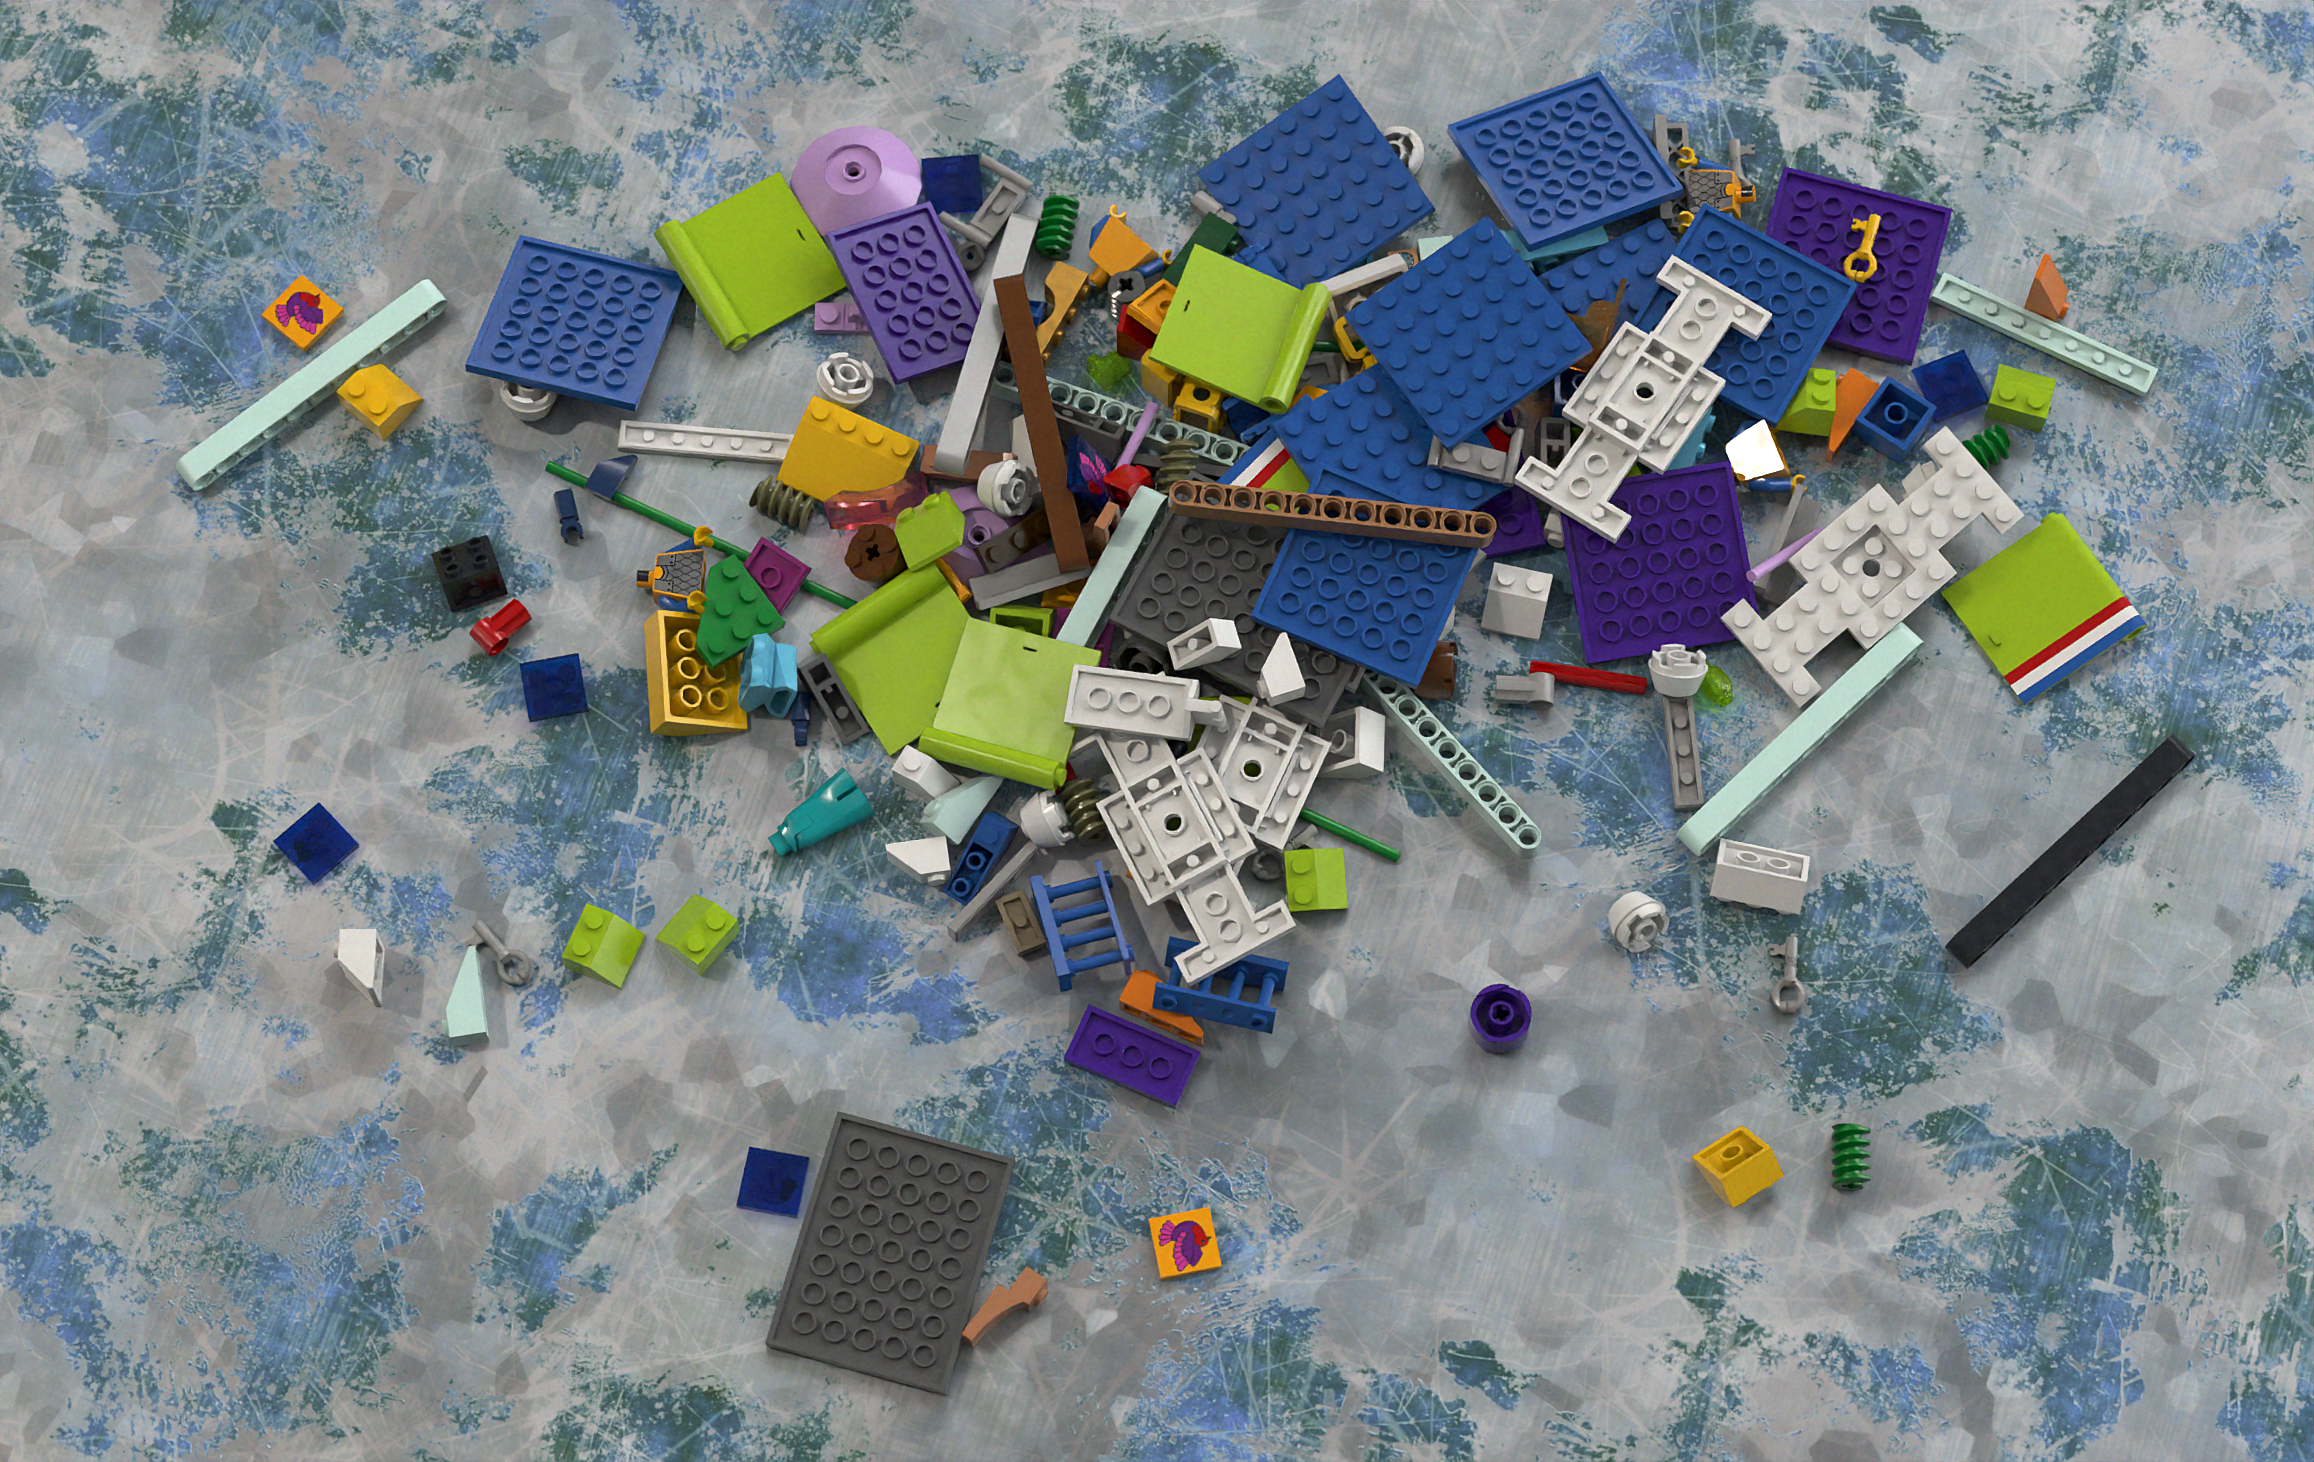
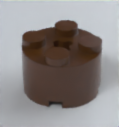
M863 524L860 526L858 532L850 541L844 558L846 566L849 567L854 576L877 589L908 569L894 530L883 524Z
M1438 640L1417 690L1410 687V690L1417 698L1442 701L1452 700L1451 696L1454 693L1457 664L1453 660V655H1458L1457 642Z

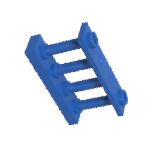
M1101 860L1094 861L1095 877L1055 887L1045 886L1042 875L1030 877L1032 895L1060 992L1072 990L1071 977H1075L1076 973L1122 962L1125 975H1132L1130 963L1135 962L1133 948L1131 944H1125L1109 891L1110 888H1113L1112 878L1109 870H1103ZM1100 888L1103 901L1060 912L1057 909L1052 910L1050 906L1054 899ZM1106 912L1111 924L1110 926L1065 936V934L1059 935L1057 930L1058 927H1062V923ZM1112 937L1115 938L1118 948L1116 951L1072 961V958L1066 960L1064 952H1068V948Z
M1170 936L1164 966L1172 967L1167 984L1156 982L1152 1008L1272 1034L1277 1008L1269 1007L1273 990L1284 991L1289 962L1250 954L1201 980L1197 991L1179 987L1183 974L1174 957L1200 943ZM1213 977L1231 980L1227 997L1209 994ZM1243 983L1261 987L1257 1004L1239 1000Z

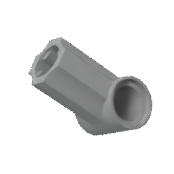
M1545 672L1531 673L1528 677L1496 675L1495 703L1527 704L1532 709H1550L1554 706L1555 677Z

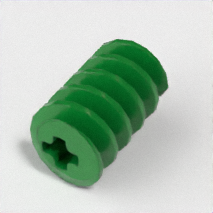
M1055 195L1047 197L1043 201L1042 220L1039 222L1040 230L1037 232L1038 240L1035 243V250L1038 254L1050 260H1065L1070 257L1065 251L1072 249V243L1069 240L1074 238V233L1071 230L1076 228V223L1073 220L1078 217V212L1075 209L1080 207V202L1077 199L1069 196Z
M1993 424L1990 429L1982 430L1981 435L1975 434L1971 440L1967 439L1962 442V445L1985 471L1989 470L1988 460L1992 464L1998 465V455L2004 460L2009 459L2008 449L2010 441L2005 430L1998 424Z
M1852 1123L1835 1124L1831 1126L1835 1130L1831 1135V1139L1835 1142L1831 1147V1151L1835 1154L1831 1159V1163L1835 1166L1831 1171L1832 1176L1835 1178L1832 1180L1831 1186L1841 1191L1863 1189L1862 1183L1871 1181L1870 1176L1862 1174V1171L1871 1169L1870 1164L1862 1162V1159L1871 1157L1870 1152L1862 1150V1147L1871 1145L1870 1140L1862 1138V1135L1870 1134L1871 1129Z

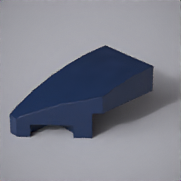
M631 454L598 462L584 486L585 490L612 502L623 480H627L638 457Z

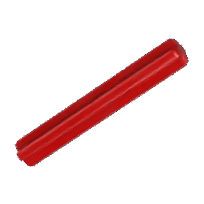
M1532 660L1529 668V674L1535 672L1550 673L1554 675L1555 681L1640 695L1645 694L1647 687V678L1537 660Z

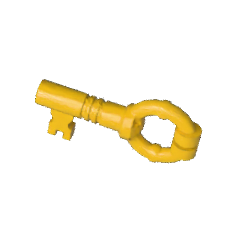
M1871 214L1869 220L1863 222L1860 219H1853V224L1855 225L1851 226V230H1861L1864 232L1860 248L1850 254L1843 264L1845 274L1854 282L1863 283L1864 280L1870 278L1877 270V261L1872 255L1871 249L1881 220L1879 215ZM1856 259L1868 260L1870 265L1868 270L1863 272L1851 270L1852 262Z

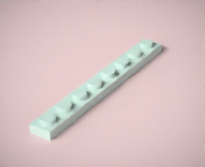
M1945 272L1931 298V301L2144 398L2158 371L2155 367Z

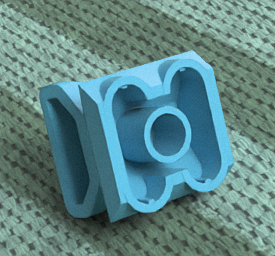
M767 633L752 636L743 654L740 668L741 684L738 693V704L741 709L749 713L760 705L765 704L770 714L779 718L785 717L797 695V648L795 646L776 643Z

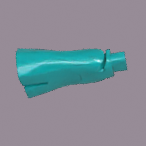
M842 767L808 799L793 809L785 817L782 824L777 826L778 831L768 837V840L779 856L782 857L791 850L795 853L797 848L802 849L814 845L876 814L864 794L857 788L849 773Z

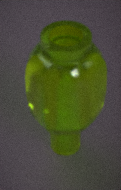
M1706 659L1708 671L1700 686L1710 702L1716 703L1718 707H1725L1734 699L1732 695L1733 685L1727 674L1720 667L1710 665Z

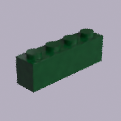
M1209 211L1160 280L1164 278L1177 288L1195 244L1225 257L1227 255L1232 256L1240 243L1237 240L1239 228Z

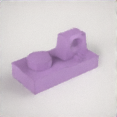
M815 303V334H870L856 304Z

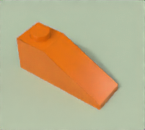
M2044 253L2024 308L2056 323L2058 318L2064 320L2070 303L2065 302L2068 289L2050 255Z
M1852 367L1846 375L1840 374L1836 379V411L1828 437L1825 460L1830 464L1850 437L1855 419L1880 387V384Z
M1134 969L1119 998V1009L1202 1047L1204 1032L1191 1016L1152 1008L1156 982L1164 984L1163 981L1159 980V976L1146 969L1143 971Z

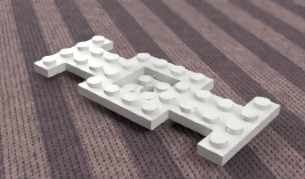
M1674 255L1670 257L1657 275L1656 282L1679 296L1656 329L1648 335L1625 321L1563 408L1561 415L1584 428V431L1558 468L1554 470L1530 455L1514 478L1516 485L1614 544L1631 521V516L1608 501L1636 461H1639L1660 475L1664 474L1725 386L1726 380L1703 367L1707 359L1730 327L1756 341L1772 318V313ZM1646 387L1652 391L1653 395L1650 398H1641L1636 391L1639 388Z
M1947 426L1943 427L1922 446L1941 469L1899 505L1878 483L1787 561L1807 584L1766 619L1762 620L1744 598L1720 618L1798 709L1822 689L1803 665L1846 629L1867 651L1957 574L1955 569L1938 550L1976 517L1982 514L2001 536L2024 516L2021 510ZM1867 561L1875 562L1879 567L1878 575L1874 577L1867 576L1863 572V564Z
M1357 665L1345 687L1346 690L1353 693L1356 692L1366 668ZM1221 694L1218 701L1222 705L1227 724L1223 728L1207 725L1196 749L1202 746L1205 749L1252 841L1255 840L1282 853L1331 743L1305 732L1308 724L1307 721L1275 705L1269 707L1267 701L1255 695L1251 703L1245 705ZM1248 763H1255L1260 767L1261 773L1257 777H1249L1244 773V766ZM1245 858L1231 865L1236 876H1238ZM1177 895L1170 898V900L1181 904ZM1249 900L1255 911L1257 903Z
M1163 671L1160 672V673H1158V674H1156V675L1166 676ZM1078 727L1070 751L1071 756L1073 757L1099 743L1122 789L1096 803V806L1148 907L1151 909L1177 895L1201 942L1197 946L1174 957L1189 986L1198 983L1298 929L1283 899L1255 913L1231 865L1257 852V849L1203 746L1176 760L1165 738ZM1173 817L1181 818L1182 824L1176 831L1167 830L1166 824L1169 819Z

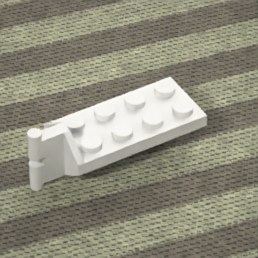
M1078 664L1073 665L1064 717L1065 725L1190 742L1196 723L1223 728L1227 724V719L1219 701L1199 700V680Z

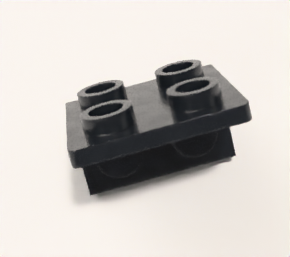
M487 535L473 537L466 542L444 547L431 554L451 613L508 594L500 567Z

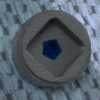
M965 242L956 250V254L965 271L978 269L985 260L984 250L976 242Z

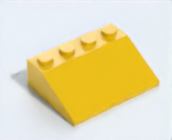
M813 395L800 420L775 482L777 483L779 480H782L783 486L788 488L792 485L794 491L799 492L802 490L805 496L810 497L813 495L814 500L870 525H885L920 456L921 442Z
M657 610L644 622L651 734L692 736L744 732L748 730L747 712L741 709L738 704V693L741 684L740 668L743 654L737 655L711 671L694 648L701 614Z

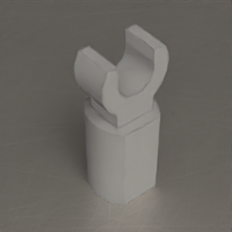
M1203 190L1196 193L1190 201V208L1202 218H1205L1210 211L1232 225L1237 221L1231 213L1225 212L1223 210L1224 207Z

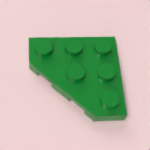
M735 554L710 567L705 596L708 600L703 601L702 604L705 611L700 615L694 648L712 671L744 652L753 635L767 633L771 636L784 628L786 622Z

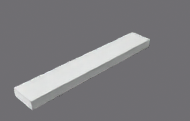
M621 420L618 451L782 464L795 434Z

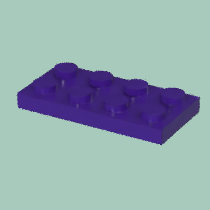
M1089 1004L1067 1049L1064 1062L1176 1109L1201 1056V1051Z

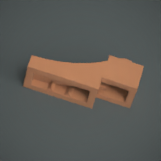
M924 444L920 474L929 479L978 483L982 471L988 465L1008 460H1018V456L1014 453L972 450L965 474L961 477L933 471L938 445Z
M1108 501L1098 518L1091 516L1087 525L1082 524L1081 530L1087 556L1096 560L1100 559L1121 520L1119 505Z
M1026 1266L1009 1291L998 1284L962 1332L963 1342L974 1348L978 1341L1003 1319L1024 1309L1030 1313L1034 1306L1039 1308L1049 1294L1046 1291L1048 1288L1047 1280Z

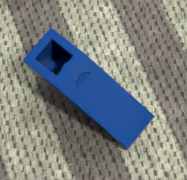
M996 811L984 814L943 893L966 906L983 888L1007 852L1020 826Z

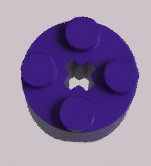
M1506 984L1487 986L1477 994L1471 1005L1468 1023L1472 1038L1482 1050L1488 1053H1506L1518 1048L1527 1039L1532 1017V1009L1528 998L1520 990L1511 988ZM1499 1015V1017L1501 1019H1505V1021L1500 1022L1499 1019L1495 1020V1016Z

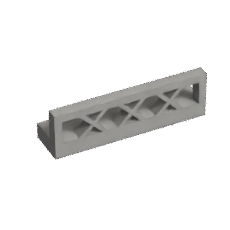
M1655 114L1652 131L1653 146L1668 167L1669 159L1673 155L1687 160L1684 155H1680L1678 152L1681 147H1689L1688 124L1667 123L1666 114ZM1667 132H1681L1682 140L1674 147L1668 142ZM1690 165L1684 169L1680 168L1677 172L1670 168L1679 183L1685 188L1683 196L1657 205V216L1662 219L1669 231H1678L1680 224L1685 223L1672 222V211L1676 207L1682 211L1689 212Z
M1796 485L1768 559L1812 532L1822 503L1804 497L1805 486ZM1787 561L1759 579L1755 591L1757 601L1777 608L1784 603L1796 573Z
M1053 552L999 569L992 574H984L968 579L976 608L984 610L1088 577L1092 574L1093 569L1090 566V569L1060 575L1056 554Z

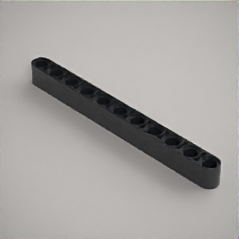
M2174 734L2167 738L1946 944L1945 949L1966 969L1970 968L2183 771L2196 755Z

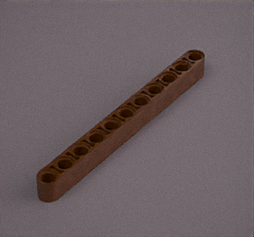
M1022 273L993 279L1060 575L1090 569Z

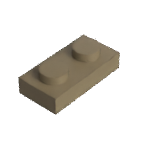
M1023 889L995 900L997 910L1018 957L1046 946V940Z

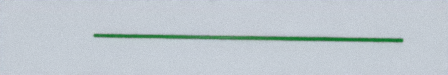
M549 461L545 467L546 472L585 489L584 486L589 478L552 461ZM617 492L612 501L689 538L693 537L694 531L697 529L620 492ZM711 534L707 536L714 540L711 548L729 556L735 554L739 561L745 563L750 555V552ZM807 578L800 587V589L846 610L858 603ZM1302 807L1298 818L1396 863L1401 855V851L1308 808Z

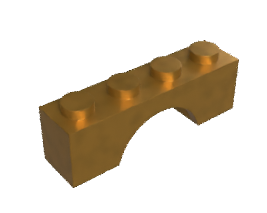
M1060 261L1056 262L1044 282L1045 299L1051 304L1054 311L1044 323L1035 327L1044 370L1048 368L1051 362V353L1055 346H1061L1065 337L1066 327L1068 324L1072 325L1075 322L1081 302L1085 303L1091 293L1089 274ZM1007 345L1005 349V362L1012 364Z

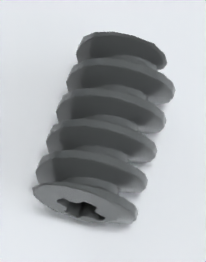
M1133 270L1121 271L1113 275L1109 280L1108 309L1110 315L1117 321H1119L1123 305L1131 304L1145 293L1144 278L1139 272Z

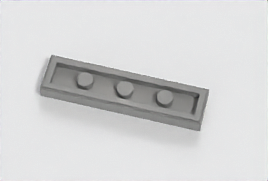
M1665 695L1662 696L1661 700L1674 812L1700 810L1705 805L1693 697L1692 695L1685 697Z
M1029 840L947 925L948 935L955 942L959 941L995 904V900L1001 898L1038 859V847Z

